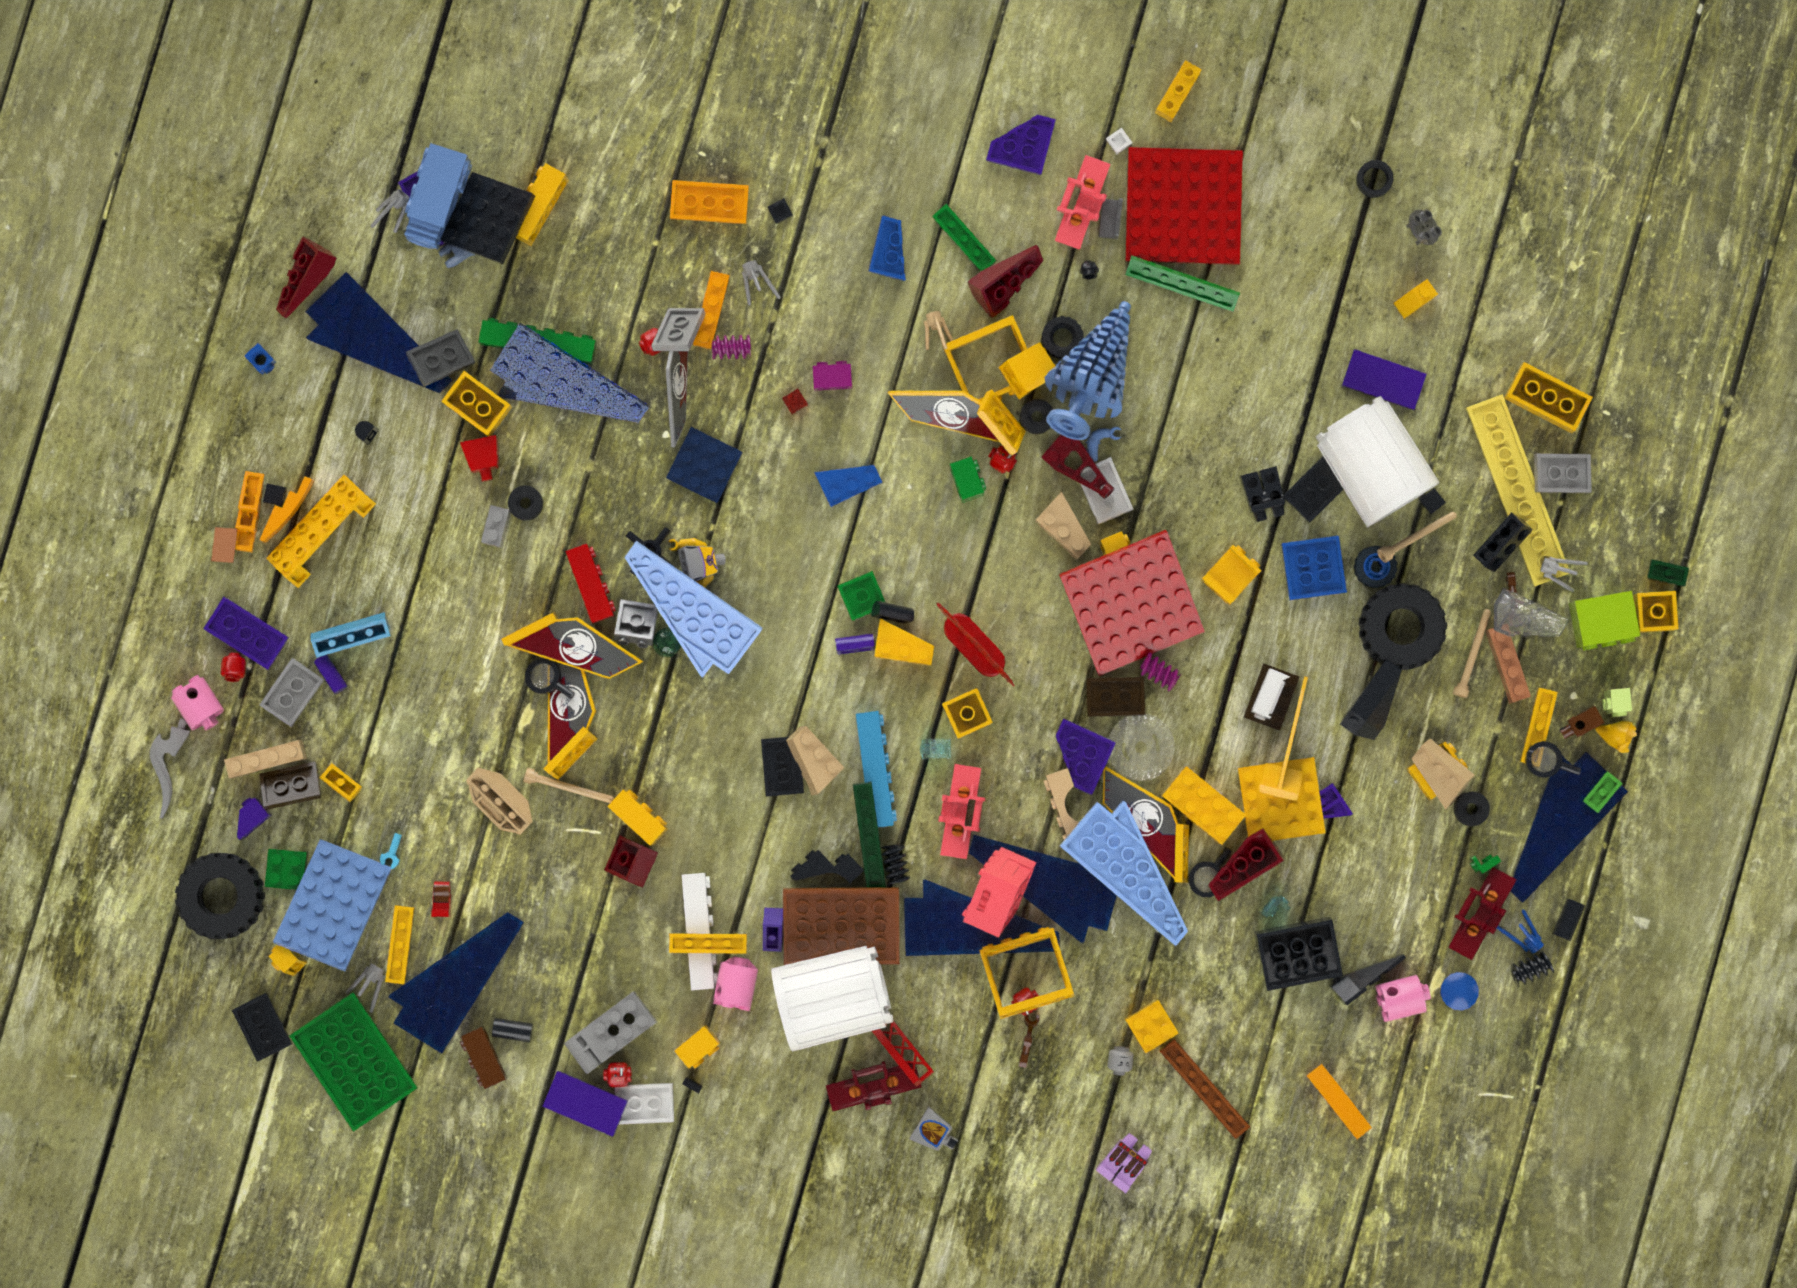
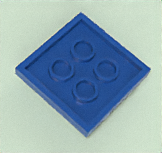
M1339 536L1281 544L1289 601L1347 593Z

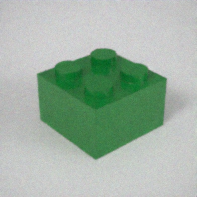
M971 456L950 463L949 468L962 503L984 496L986 485L983 478L979 479L978 473L980 468L977 460H973Z

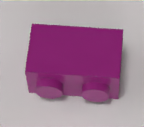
M836 361L834 365H828V362H817L816 366H813L814 391L852 389L851 364H847V361Z

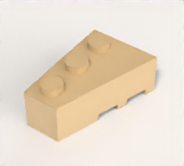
M1061 492L1035 522L1078 560L1091 546V543Z
M807 726L799 727L786 740L795 761L802 771L801 774L809 786L811 795L819 794L844 769L843 765Z
M1432 739L1422 744L1412 757V761L1445 809L1456 801L1475 776Z

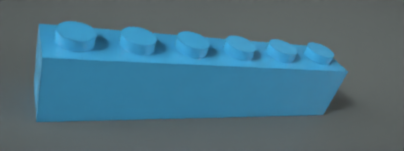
M879 711L856 714L864 781H872L878 828L894 826L893 822L897 821L896 810L891 808V802H894L893 791H889L888 783H892L891 772L886 771L889 757L888 753H884L883 745H887L886 734L881 733V726H884L883 714L879 715Z

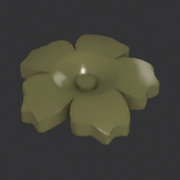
M399 230L397 238L400 240L396 242L397 246L401 248L406 247L407 251H412L415 245L406 239L403 230Z

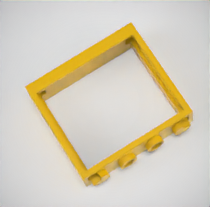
M1013 315L946 343L947 349L943 348L961 391L969 393L951 351L1009 326L1020 351L1026 350L1027 346ZM1011 386L994 392L1000 400H1002V396L1009 393V396L1015 394Z
M1040 928L1037 933H1023L1019 935L1020 938L1014 940L1007 938L1002 940L1001 944L994 946L991 943L982 947V950H979L1000 1019L1074 997L1054 928ZM1050 938L1065 988L1003 1007L987 957Z

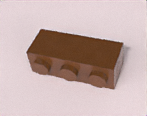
M484 1026L461 1036V1047L470 1056L468 1062L472 1069H476L478 1074L476 1080L480 1087L483 1086L484 1089H487L508 1079Z

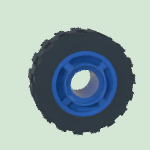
M1383 546L1364 548L1358 553L1354 561L1355 576H1357L1359 582L1370 588L1384 587L1391 583L1398 570L1395 555L1393 559L1386 563L1379 558L1377 550ZM1374 561L1380 564L1378 572H1374L1371 569Z

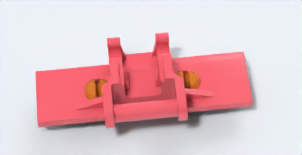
M1085 155L1077 180L1068 177V185L1060 206L1056 209L1064 213L1054 241L1080 250L1090 220L1098 221L1102 203L1106 200L1107 195L1100 194L1111 164ZM1074 188H1080L1081 191L1074 210L1067 209Z
M959 764L954 766L950 796L942 795L941 801H943L941 816L938 819V822L945 823L940 855L967 859L971 831L980 832L979 823L982 805L985 802L984 797L977 796L981 768ZM969 799L975 800L971 827L965 826Z

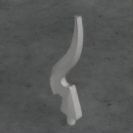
M179 719L178 727L171 726L170 739L163 740L159 733L150 748V759L159 778L163 795L159 818H164L172 798V782L164 761V755L170 753L172 757L176 756L188 738L190 731L185 730L186 721L184 719Z

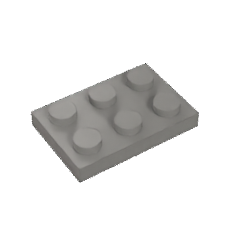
M1534 454L1536 493H1592L1591 454Z
M292 658L262 700L260 706L292 727L324 682V679Z

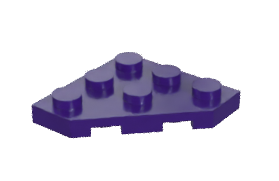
M1036 115L1001 137L994 139L990 143L986 161L1041 175L1056 119Z
M1063 719L1057 731L1056 739L1071 775L1075 788L1093 795L1116 742Z

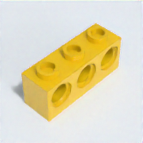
M1185 60L1158 105L1155 114L1172 123L1202 69Z

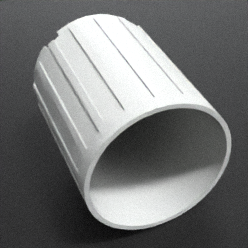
M1381 396L1372 400L1373 404H1365L1329 426L1327 433L1321 432L1315 437L1319 442L1317 445L1366 527L1377 523L1440 483L1389 402H1385Z
M867 946L771 969L780 1017L792 1052L885 1028L887 1024L893 1023V1015H890L888 1011L891 1008L883 971L881 964L875 958L878 957L875 947L867 948Z

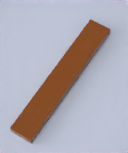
M1175 1039L1160 1050V1053L1235 1139L1250 1128L1247 1122Z

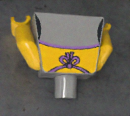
M696 538L681 539L679 542L675 539L668 541L669 543H676V546L669 548V550L678 551L682 573L704 588L714 579V574L718 573L717 566L725 565L726 563L723 553L715 555L712 546H707L705 542Z

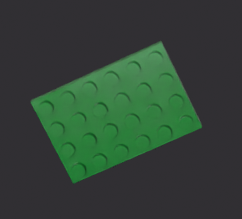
M355 992L289 1035L353 1132L418 1089V1086Z

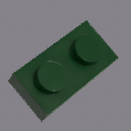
M1651 559L1647 579L1685 587L1689 568Z

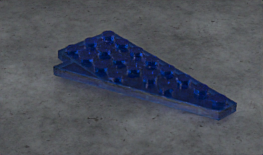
M347 272L305 311L318 324L306 337L309 341L423 387L406 356L407 351L419 345ZM447 376L424 388L440 394L453 380Z
M522 323L518 325L490 369L492 373L505 380L504 385L497 394L502 398L637 423L640 422L650 406Z
M1584 752L1573 764V766L1581 768L1579 775L1559 769L1556 774L1548 778L1513 874V878L1517 880L1510 892L1521 903H1524L1628 793L1621 785L1599 813H1596L1586 805L1583 800L1607 772L1587 752ZM1562 756V762L1572 765L1565 757Z
M973 835L969 854L983 865L988 862L994 851H999L1001 847L1036 862L1023 897L1079 942L1084 943L1088 926L1105 931L1108 930L1117 895L1081 864Z
M926 879L923 880V898H904L906 956L980 954L979 950H982V947L993 943L995 946L1001 944V941L1004 939L1012 938L1014 940L1020 938L1019 935L1030 932L1034 934L1038 932V929L1046 927L1014 915L1001 935L996 937L963 922L965 916H962V913L971 903V897ZM1055 931V935L1060 947L1059 932ZM1049 938L1003 953L1054 952Z
M507 912L391 993L388 998L403 1006L393 1024L443 1054L525 922Z

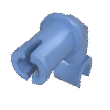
M1119 427L1111 429L1101 428L1089 435L1085 443H1087V451L1094 461H1098V444H1100V440L1108 437L1112 440H1118L1121 437H1115L1113 433L1115 430L1122 429Z

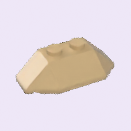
M478 767L466 780L473 803L500 830L521 835L532 823L528 800L502 774Z

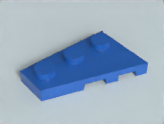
M881 216L868 272L906 281L901 220Z
M875 465L814 472L830 507L883 483Z

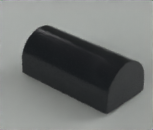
M361 421L355 427L356 436L367 445H370L379 432V429L368 421Z
M876 601L872 607L871 616L906 624L914 621V609Z
M1567 898L1552 934L1571 941L1585 905Z
M495 1018L492 1037L531 1043L534 1023Z

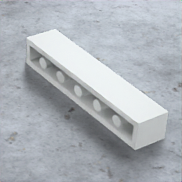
M706 873L682 875L686 933L711 934L710 927L714 926L713 915H709L712 899L711 896L707 895V888H710V877H706ZM688 953L691 990L714 989L718 978V973H714L713 965H717L716 953Z

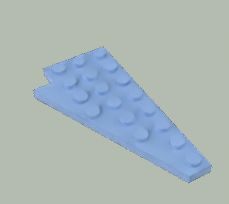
M636 541L625 555V559L700 676L703 677L712 664L729 674L762 631V627Z
M1122 801L1111 814L1101 804L1096 802L1061 843L1060 847L1176 946L1188 930L1127 803Z

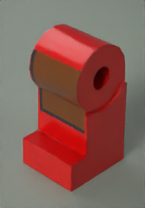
M434 881L431 917H451L450 881Z

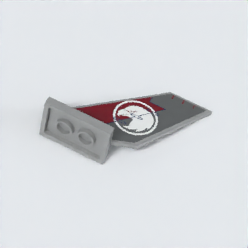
M668 308L652 343L653 351H669L666 365L671 447L676 446L686 423L688 351L705 317L704 308Z

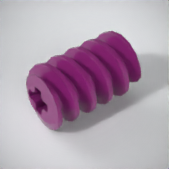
M716 335L715 341L712 340L713 360L716 359L717 354L721 360H723L725 354L728 359H731L732 354H734L736 359H739L740 354H742L743 359H746L748 354L751 357L750 336L747 335L746 339L743 340L742 335H739L738 340H736L734 335H732L730 341H728L727 336L724 335L721 341L719 335Z
M1150 652L1139 668L1142 669L1141 675L1144 676L1146 673H1149L1148 680L1155 677L1154 683L1157 684L1159 681H1162L1161 688L1168 685L1167 691L1170 692L1181 674L1178 676V669L1171 672L1172 665H1168L1165 668L1164 660L1158 664L1159 657L1157 656L1152 660V653Z

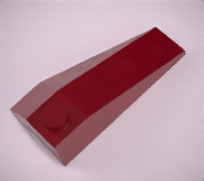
M304 236L294 252L292 259L295 262L292 270H288L287 273L289 281L287 286L282 289L276 308L284 318H288L328 276L337 259L329 250Z
M1034 245L982 270L967 282L973 297L989 317L993 318L1010 304L1009 299L1013 294L1021 290L1020 286L1025 279L1030 278L1044 260L1037 245Z
M1262 828L1245 839L1243 844L1231 856L1208 886L1216 899L1220 901L1283 863L1286 859L1265 829Z

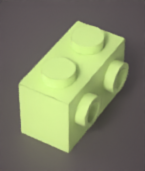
M1630 688L1604 691L1605 699H1602V708L1606 710V714H1612V717L1627 716V712L1632 711Z

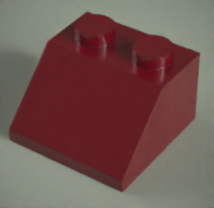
M619 835L604 871L643 888L658 852Z

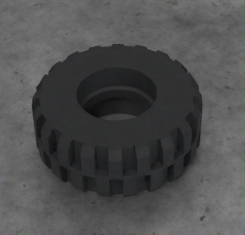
M1399 583L1387 586L1371 596L1361 611L1362 614L1358 625H1360L1359 637L1363 642L1362 646L1370 654V657L1374 661L1379 662L1380 665L1387 659L1402 670L1420 667L1431 661L1439 653L1443 642H1445L1447 629L1445 611L1439 605V600L1434 598L1430 591L1424 590L1418 585ZM1397 609L1412 611L1420 621L1419 636L1414 642L1407 645L1394 643L1385 632L1387 617Z
M210 853L197 858L180 875L178 879L179 884L175 889V893H177L175 904L178 906L180 918L186 922L185 925L189 929L195 931L197 935L207 937L208 939H228L245 933L252 924L257 922L258 916L264 907L262 905L263 899H265V892H263L262 887L264 884L258 876V871L250 865V862L234 854ZM215 878L228 879L235 885L237 890L236 905L225 914L212 913L206 908L203 901V891L206 884Z

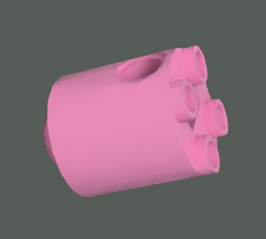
M196 675L189 680L188 685L184 687L180 685L172 690L171 699L191 730L202 726L205 730H209L219 723L216 717L224 711V708L203 677L200 678L199 675ZM190 693L197 694V697L194 699H190L187 696Z
M733 956L724 962H720L713 1004L750 1011L758 969L749 959Z
M1417 975L1375 985L1378 1005L1382 1007L1383 1011L1381 1013L1384 1022L1425 1013L1427 1010L1425 1000L1431 999L1428 985L1420 983Z

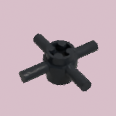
M664 527L655 540L643 541L631 531L625 536L633 543L637 541L646 548L654 547L656 555L674 566L661 555L662 549L660 545L671 532L667 527ZM631 569L629 572L636 576L633 570Z

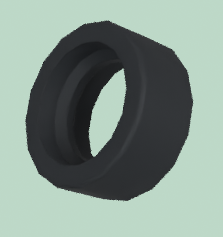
M1371 160L1365 163L1359 169L1356 177L1359 190L1365 196L1371 198H1379L1385 195L1392 187L1394 181L1391 167L1380 160ZM1378 168L1385 173L1386 183L1381 189L1372 190L1365 185L1364 175L1369 169Z

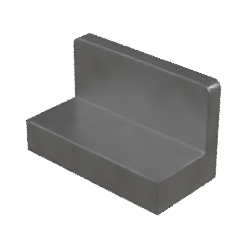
M1119 198V200L1106 199L1102 203L1100 238L1118 239L1123 198Z

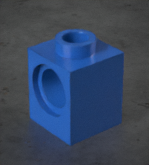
M259 343L244 355L262 375L264 373L268 374L275 367L276 361ZM260 356L266 357V362L263 365H258L257 359Z

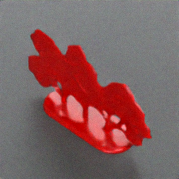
M936 603L937 607L947 617L944 624L946 637L976 670L987 677H994L1000 674L1008 683L1015 687L1009 675L1003 670L1006 663L1005 656L972 619L961 613L952 615L940 603Z

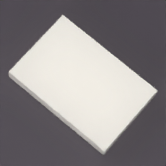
M1111 457L1096 463L1107 481L1115 488L1109 497L1103 499L1099 493L1080 484L1098 525L1134 510ZM1086 467L1081 473V477L1088 482H1092L1096 478V474L1090 467Z
M673 1083L615 1087V1095L629 1100L619 1125L674 1122Z

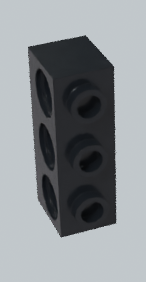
M1511 512L1473 556L1485 568L1496 572L1533 529L1521 517Z

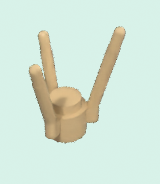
M940 311L926 314L927 320L924 321L925 349L929 350V327H931V330H938L943 348L947 349L941 328L943 327L950 342L953 341L944 317L941 316Z

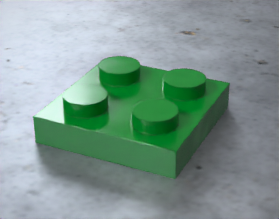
M873 571L837 585L852 621L871 614L872 607L876 601L885 602Z
M268 849L264 887L297 890L306 871L308 852Z

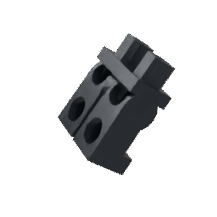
M1277 466L1239 476L1250 513H1253L1256 522L1267 520L1265 509L1272 508L1274 517L1284 515L1283 504H1285Z

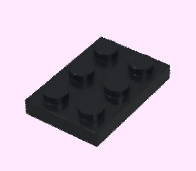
M1322 456L1283 497L1310 523L1344 489L1326 459Z
M789 737L761 739L766 797L804 793L802 771L786 741Z
M264 993L232 1010L257 1062L293 1044L268 993Z

